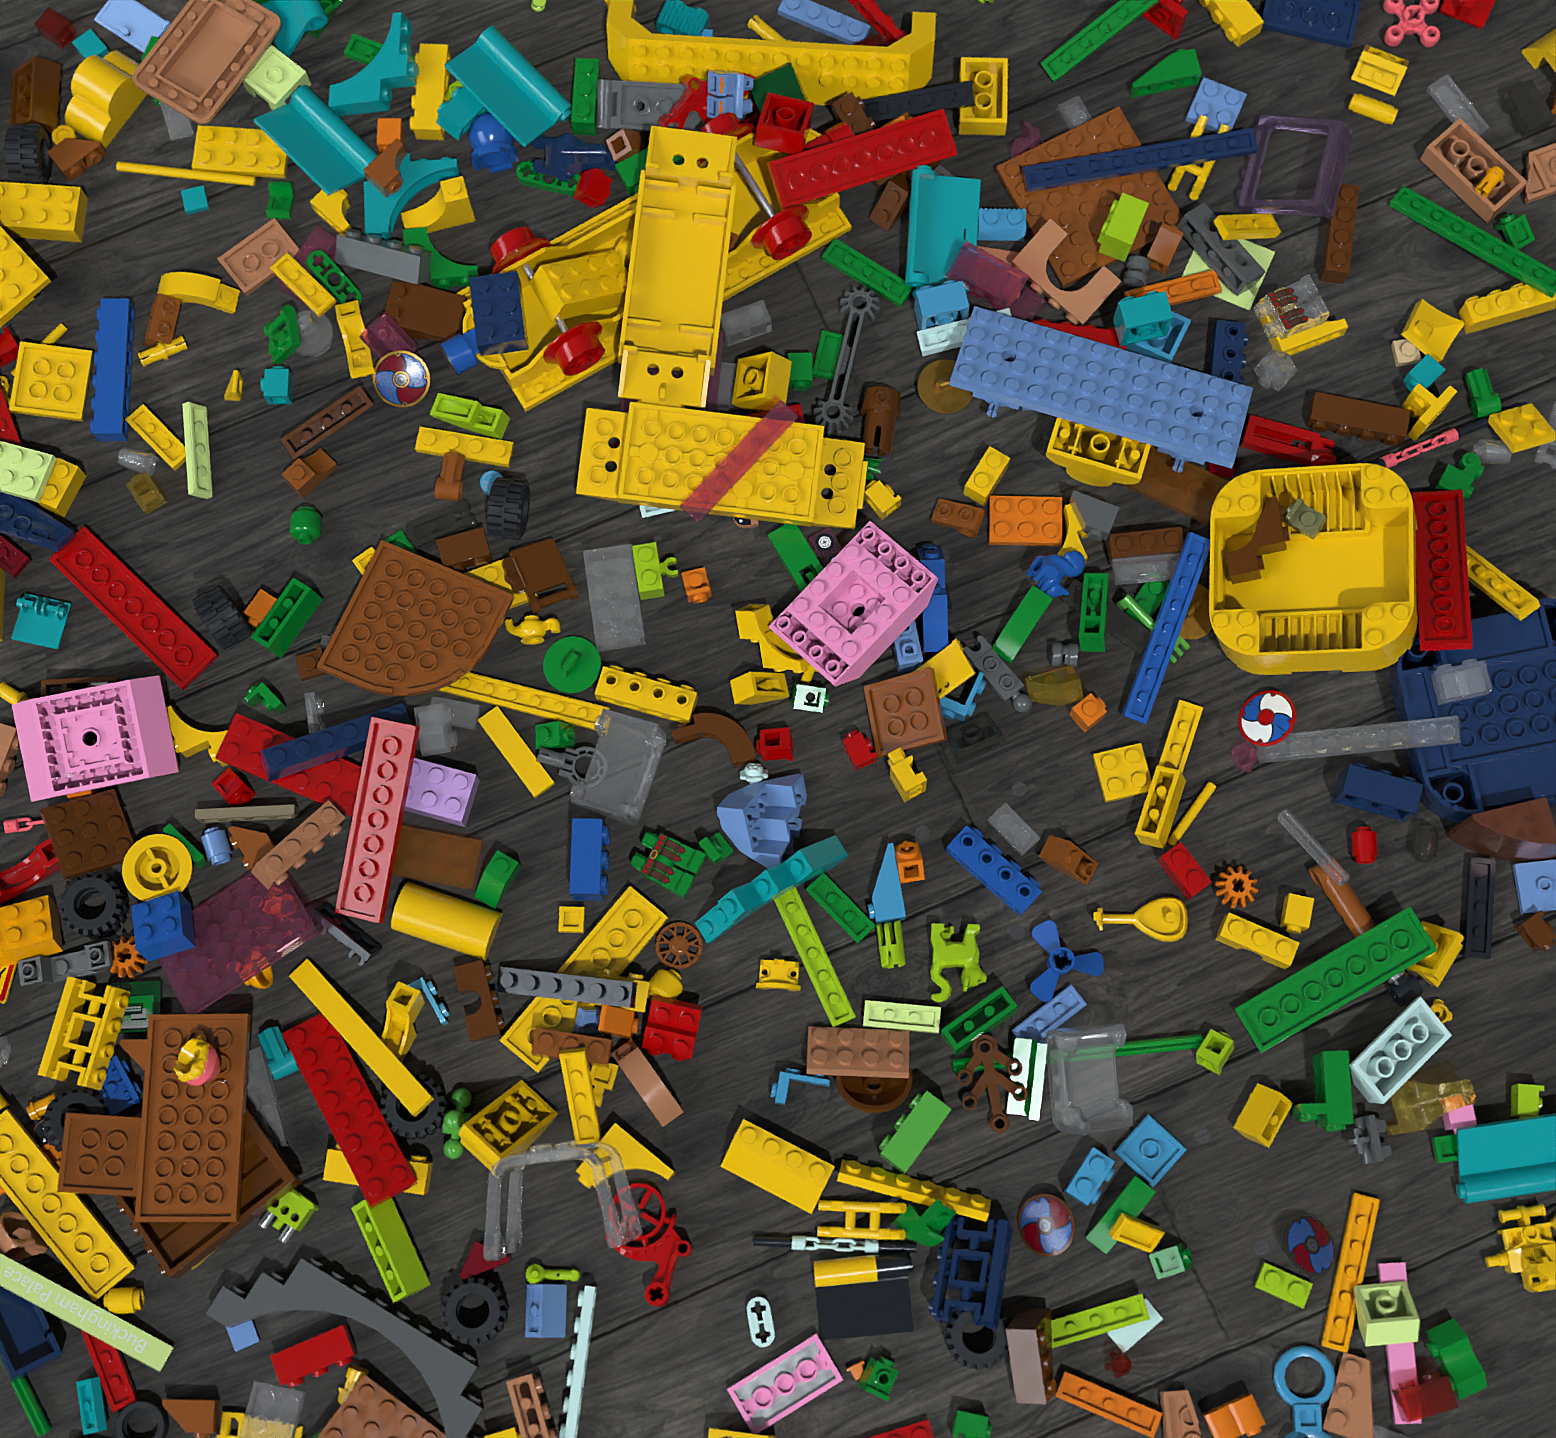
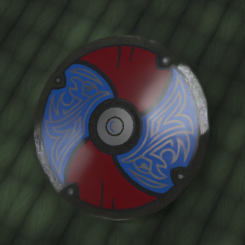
M1309 1215L1297 1216L1288 1223L1284 1233V1247L1293 1266L1304 1275L1310 1277H1320L1328 1273L1333 1267L1336 1257L1335 1243L1328 1228L1320 1220Z

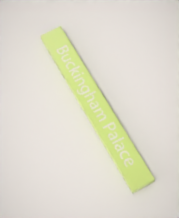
M0 1254V1286L160 1372L174 1347Z

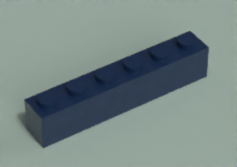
M401 703L262 750L260 760L269 782L364 750L366 748L371 717L412 725L404 704Z

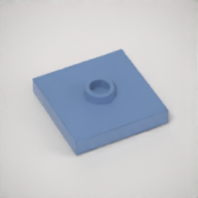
M1556 860L1512 865L1521 914L1536 913L1540 910L1543 912L1556 911Z

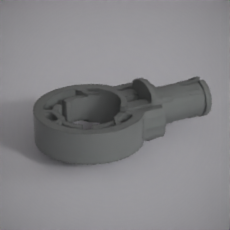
M541 746L536 760L537 762L558 767L560 769L559 776L566 777L570 784L582 790H590L599 786L607 773L605 757L600 751L592 747H580L576 750L566 747L565 753H559ZM595 756H597L602 766L600 767L598 760L595 761L597 773L590 778V782L596 778L598 780L591 784L579 783V781L587 783V779H583L576 774V762L582 758L594 760ZM565 761L571 762L572 765L566 764Z

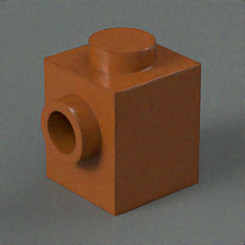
M622 129L606 140L612 157L616 162H621L646 149L637 131Z

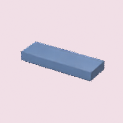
M1070 985L1015 1027L1012 1033L1019 1038L1042 1040L1087 1004L1074 987Z

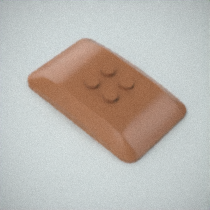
M189 0L134 71L132 80L138 89L199 124L208 123L243 83L274 40L281 28L280 18L253 0Z

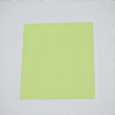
M1245 239L1238 240L1267 272L1275 252ZM1194 249L1182 277L1213 269ZM1266 272L1254 287L1239 296H1236L1218 276L1222 292L1213 296L1250 310Z

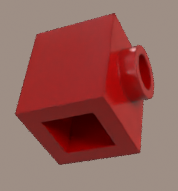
M596 168L582 172L573 198L590 208L604 205L611 192L610 185L612 179L606 176L602 170Z

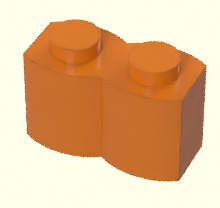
M1251 1393L1239 1396L1202 1414L1213 1438H1237L1245 1433L1247 1437L1261 1432V1426L1266 1424Z

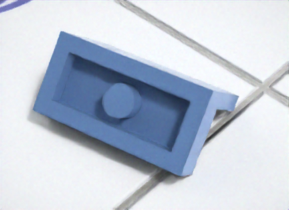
M526 1285L525 1337L564 1338L566 1336V1285Z

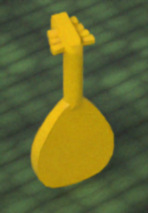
M1175 897L1155 899L1140 907L1134 914H1103L1102 907L1097 908V912H1093V920L1100 930H1103V924H1134L1141 932L1162 942H1176L1182 939L1186 934L1188 926L1185 904L1182 900Z

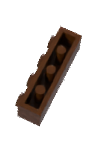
M853 92L832 103V111L839 123L845 121L855 135L877 129L872 117H866L863 111L865 109L863 101L859 96L855 97ZM899 174L873 181L877 190H880L887 186L889 180Z

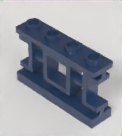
M953 1216L948 1225L943 1227L941 1231L945 1239L943 1247L938 1249L937 1260L940 1265L939 1271L935 1272L933 1278V1286L936 1290L935 1296L931 1297L929 1302V1312L932 1313L936 1322L945 1320V1322L950 1323L953 1310L975 1312L973 1321L976 1326L986 1325L988 1329L998 1330L1013 1228L1009 1220L998 1219V1222L989 1220L987 1232L966 1230L967 1222L965 1218H955ZM956 1234L959 1239L970 1240L968 1250L954 1249ZM980 1241L992 1243L995 1241L993 1258L990 1253L978 1252ZM961 1259L983 1262L980 1282L958 1280ZM948 1285L951 1289L962 1290L960 1301L946 1299ZM972 1291L987 1293L985 1309L981 1303L971 1302Z

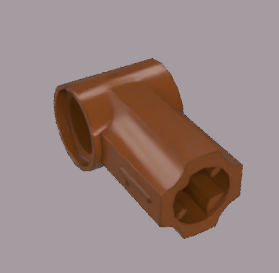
M456 452L444 454L441 475L437 478L435 484L436 499L460 502L463 492L462 476L466 460L464 455Z

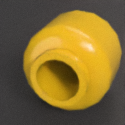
M665 969L658 970L648 981L650 985L647 998L652 1001L653 995L676 1000L683 991V985L680 982L681 976L672 969L669 971Z

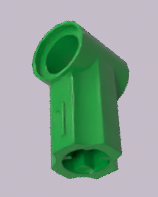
M1481 368L1467 373L1465 379L1471 395L1470 408L1473 417L1477 419L1501 412V401L1498 394L1493 392L1487 369Z

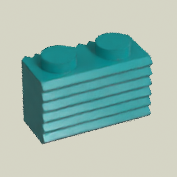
M666 0L656 20L657 31L669 35L700 36L703 30L708 29L710 25L709 14L705 10L698 7H688L680 0Z

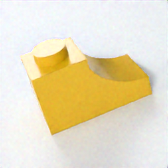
M342 189L328 196L321 190L310 201L314 212L339 234L346 232L347 229H351L350 224L346 221V212L350 208L347 200L348 194Z

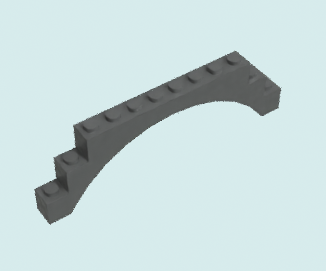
M311 1257L308 1261L300 1259L285 1284H283L284 1278L273 1271L270 1274L262 1272L246 1298L244 1297L246 1292L234 1285L231 1288L223 1286L206 1312L208 1316L229 1328L264 1315L293 1310L325 1311L352 1318L380 1332L398 1346L418 1368L436 1399L445 1427L446 1438H470L468 1435L485 1409L480 1406L482 1401L470 1393L466 1397L463 1395L479 1368L474 1364L475 1358L465 1352L460 1356L452 1351L454 1345L441 1338L438 1342L430 1336L433 1332L420 1324L417 1328L408 1323L410 1321L409 1317L399 1311L395 1315L386 1310L389 1306L388 1304L376 1297L374 1301L365 1297L367 1293L365 1290L355 1284L350 1288L343 1283L344 1277L334 1271L328 1274L321 1270L323 1264Z

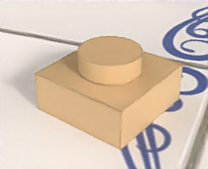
M1407 339L1392 342L1391 347L1396 367L1417 364L1421 361L1419 349Z

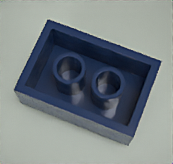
M518 272L469 278L476 343L481 356L529 350L522 285Z
M1361 763L1349 764L1339 774L1332 802L1406 822L1417 813L1423 784L1416 783V779L1407 776L1398 778L1392 776V773L1387 770L1379 769L1373 771L1367 769L1368 766Z

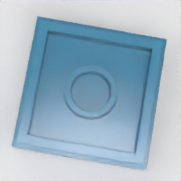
M1148 1114L1114 1153L1153 1188L1187 1149Z

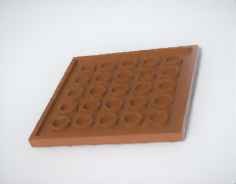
M1120 107L996 166L995 169L1016 208L1021 210L1024 208L1026 210V225L1033 237L1050 218L1068 233L1066 240L1047 261L1061 288L1099 271L1103 266L1107 267L1119 261L1100 253L1101 243L1097 241L1114 200H1120L1122 193L1149 203L1128 256L1153 244L1162 223L1177 227L1183 218L1157 171L1027 192L1022 172L1025 166L1142 147Z

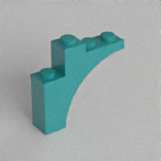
M402 12L393 13L387 39L372 62L350 79L330 85L329 108L339 117L389 111L390 101L392 100L391 89L416 86L419 67L410 57L412 54L410 35L413 33V27Z
M407 153L399 168L403 180L402 186L396 193L391 194L387 198L370 182L364 181L365 235L375 234L381 236L382 240H392L394 227L400 213L416 194L434 183L460 177V167L457 159L443 157L440 160L421 158L417 161H412L410 153Z

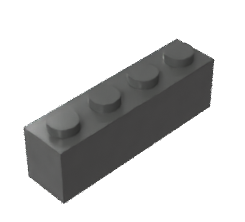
M347 229L346 232L337 235L335 263L417 285L429 280L432 252L424 251L421 246H405L399 240H382L379 235H363L361 231L356 229Z

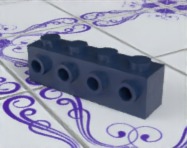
M1224 320L1216 321L1213 328L1209 375L1244 385V377L1240 375L1241 368L1244 369L1246 364V354H1243V346H1247L1249 332H1245L1246 323Z

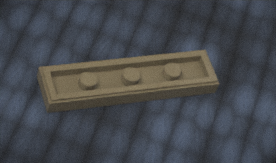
M294 804L195 809V818L201 823L298 819L299 809Z

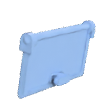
M108 0L94 19V21L143 53L151 36L160 38L171 25L170 21L163 19L136 0Z

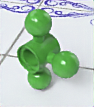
M458 1088L453 1092L452 1102L456 1109L446 1110L444 1116L443 1133L451 1134V1139L445 1142L443 1152L450 1159H457L462 1155L464 1147L460 1143L458 1133L462 1126L472 1118V1113H464V1109L472 1101V1095L466 1088Z

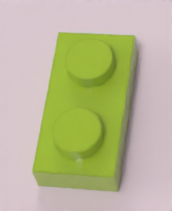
M1267 1263L1262 1264L1254 1284L1255 1288L1300 1308H1304L1313 1286L1312 1283Z

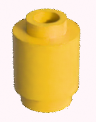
M135 1286L110 1288L108 1294L104 1295L105 1310H108L113 1315L136 1313L137 1310H142L144 1308L143 1289H137Z

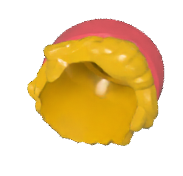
M201 1036L189 1040L182 1047L176 1062L177 1065L174 1066V1071L181 1082L185 1081L190 1085L199 1086L219 1075L221 1068L220 1060L215 1048L210 1043L203 1041Z

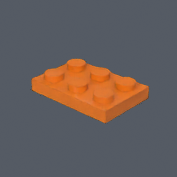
M990 496L989 545L1061 546L1062 497Z

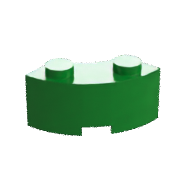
M1455 1318L1426 1331L1429 1339L1426 1347L1433 1358L1436 1357L1445 1376L1443 1378L1444 1385L1450 1393L1454 1391L1458 1399L1462 1400L1487 1388L1485 1371L1471 1348L1468 1336Z

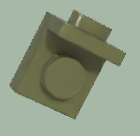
M1298 498L1296 503H1292L1286 511L1288 526L1313 540L1327 521L1325 515L1305 505L1304 500Z

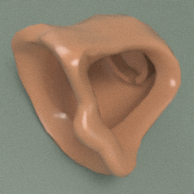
M14 1211L2 1213L0 1216V1254L13 1261H21L28 1257L45 1253L48 1250V1245L23 1213Z

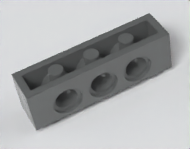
M1203 203L1187 212L1177 227L1180 231L1184 232L1183 236L1234 294L1239 296L1254 287L1266 271L1238 240H1223L1214 223L1217 216Z

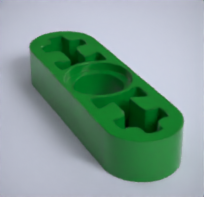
M524 161L516 168L517 178L521 184L568 196H574L580 179V175L576 173L569 181L562 182L556 178L553 183L548 184L543 181L546 174L539 173V180L537 181L536 176H538V173L533 170V162ZM527 170H531V174H528L527 177H524L523 173H526ZM572 180H575L576 185H573L572 188H569L568 183H571Z
M316 250L306 257V266L339 304L347 303L345 301L347 298L346 294L343 291L339 294L336 292L344 284L347 285L344 291L347 294L353 293L355 295L353 301L358 300L359 304L361 303L362 296L360 291L325 252ZM313 256L315 258H322V261L320 263L324 268H327L328 265L330 266L331 269L326 271L323 274V276L320 274V272L324 270L319 265L316 267L313 266ZM330 273H335L339 276L340 283L338 286L334 287L328 283L327 278Z

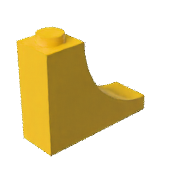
M463 176L440 181V189L430 201L418 208L401 213L405 229L427 227L428 233L476 221Z
M1268 295L1260 300L1255 310L1278 360L1341 337L1348 328L1345 318L1328 322L1308 319L1306 323L1298 324L1286 330ZM1289 304L1282 307L1284 313L1293 310Z
M614 1123L576 1170L580 1174L578 1180L588 1189L592 1185L598 1188L608 1178L628 1170L651 1171L661 1175L668 1181L675 1174L673 1170L616 1123Z

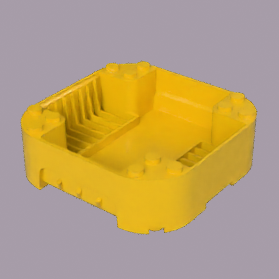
M1358 463L1254 470L1235 477L1221 489L1213 503L1210 518L1209 617L1215 635L1227 658L1235 663L1238 668L1258 675L1292 674V672L1331 670L1358 672L1374 671L1388 667L1397 662L1398 658L1407 649L1410 650L1416 639L1419 626L1416 606L1415 529L1418 528L1412 496L1403 479L1392 470L1381 465ZM1277 496L1279 505L1284 504L1285 513L1292 503H1296L1298 498L1304 500L1305 505L1327 517V521L1314 540L1288 526L1286 518L1282 519L1283 527L1288 526L1290 541H1286L1287 550L1262 555L1265 566L1264 570H1260L1262 579L1232 584L1226 553L1237 551L1251 541L1266 501L1269 498Z

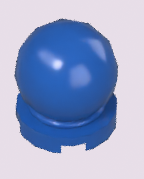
M490 112L477 116L470 125L468 135L473 149L471 153L473 168L477 171H481V168H490V173L511 169L512 163L514 161L518 162L517 149L513 146L515 138Z

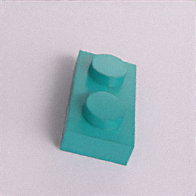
M100 1377L76 1382L83 1435L107 1430V1415L104 1411L103 1388L100 1383Z

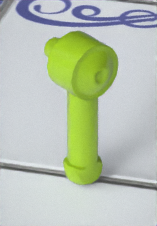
M536 1264L531 1265L526 1271V1278L532 1284H540L543 1280H571L574 1282L578 1281L581 1275L580 1271L572 1268V1270L544 1269Z

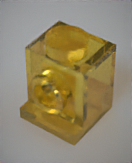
M147 472L135 475L126 484L146 515L167 502Z

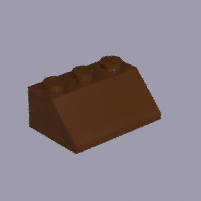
M35 55L13 71L9 125L41 124L47 134L58 127V106L61 100L59 85L62 80V75L60 74L61 64Z

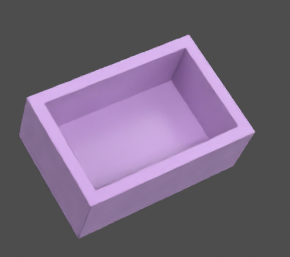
M414 758L404 811L466 827L480 780L475 774Z

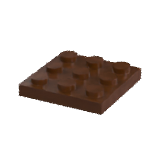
M114 789L40 810L64 880L123 863L128 850L134 844Z

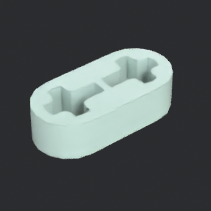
M755 1297L747 1305L751 1337L757 1346L766 1347L773 1342L775 1337L771 1309L766 1299ZM756 1301H760L761 1305L766 1306V1310L762 1311L763 1320L758 1321L757 1314L751 1311V1307L755 1306ZM760 1323H764L765 1331H770L771 1336L767 1337V1342L762 1343L759 1338L756 1339V1334L760 1332Z

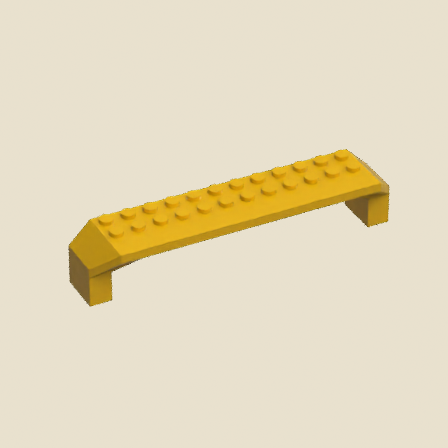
M610 0L607 16L608 59L622 81L682 84V78L685 74H692L700 79H708V71L719 70L735 71L737 73L744 72L757 78L791 62L809 102H813L814 105H832L833 102L853 92L855 97L859 96L861 100L923 89L932 78L936 13L913 12L911 33L888 47L652 34L635 21L634 0ZM749 90L746 97H743V99L748 98L751 101H755L751 90Z

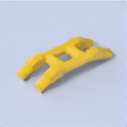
M1203 115L1199 116L1190 138L1201 137L1209 118ZM1221 124L1217 134L1228 132L1230 127ZM1215 161L1204 162L1202 167L1195 164L1176 167L1168 184V189L1175 191L1184 172L1187 171L1198 176L1189 195L1192 200H1197Z
M818 1200V1210L846 1212L845 1227L817 1226V1236L885 1240H904L906 1237V1232L903 1229H880V1213H905L907 1210L905 1203ZM856 1212H870L869 1228H855Z

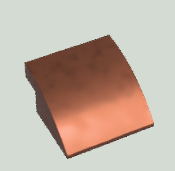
M1546 797L1473 814L1446 833L1447 837L1453 842L1489 857L1511 861H1541L1556 858V826Z

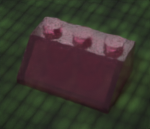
M966 241L958 251L945 277L949 278V281H963L964 287L970 290L971 295L979 299L985 298L991 302L990 304L994 308L1003 310L1012 306L1029 275Z

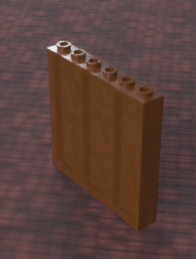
M246 1102L239 1222H135L136 1197L115 1196L118 1200L116 1206L123 1215H128L132 1221L130 1227L135 1234L143 1237L146 1242L144 1247L152 1257L155 1256L159 1261L158 1268L165 1277L169 1276L170 1278L179 1279L302 1183V1180ZM142 1111L135 1118H142Z

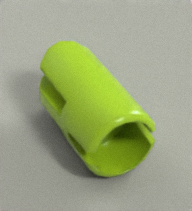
M901 920L894 921V927L891 922H885L884 928L881 923L876 924L881 966L883 968H894L895 964H898V967L904 966L906 960Z

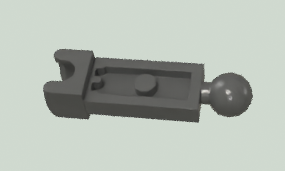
M979 635L977 637L976 645L979 647V651L974 652L969 647H964L963 652L972 667L978 673L980 671L985 673L983 678L1004 702L1012 698L1014 708L1021 713L1027 712L1032 708L1033 703L1030 696L1019 692L1024 688V684L996 654L983 636Z

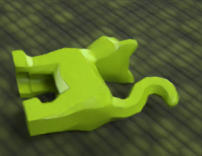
M931 924L930 942L933 948V957L930 973L932 980L941 987L940 993L931 995L933 1001L943 1002L951 995L952 988L949 981L941 975L942 969L963 967L961 975L963 992H966L968 987H976L986 982L987 975L979 966V949L975 936L980 932V924H968L963 934L962 942H951L950 936L954 934V927L944 928V924Z

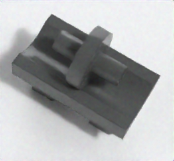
M1369 1115L1354 1119L1356 1128L1353 1129L1355 1139L1348 1140V1144L1356 1145L1358 1154H1362L1363 1164L1384 1161V1158L1392 1155L1390 1144L1388 1142L1380 1143L1378 1133L1386 1132L1387 1129L1384 1118H1375V1115Z

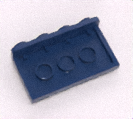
M1266 0L1262 14V20L1264 21L1262 29L1350 49L1362 0Z

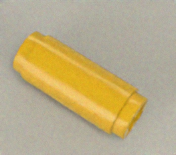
M1356 93L1353 94L1348 109L1354 113L1390 125L1393 124L1398 109L1392 105Z

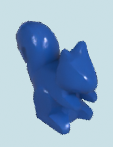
M1074 550L1066 552L1064 556L1058 554L1037 556L1026 574L1030 577L1033 576L1032 580L1034 581L1039 580L1037 587H1041L1040 590L1045 591L1044 593L1052 598L1069 595V591L1060 584L1064 575L1069 577L1080 575L1085 567V558L1082 553Z

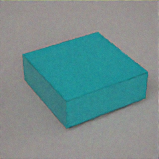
M204 185L181 190L184 209L187 215L210 210Z

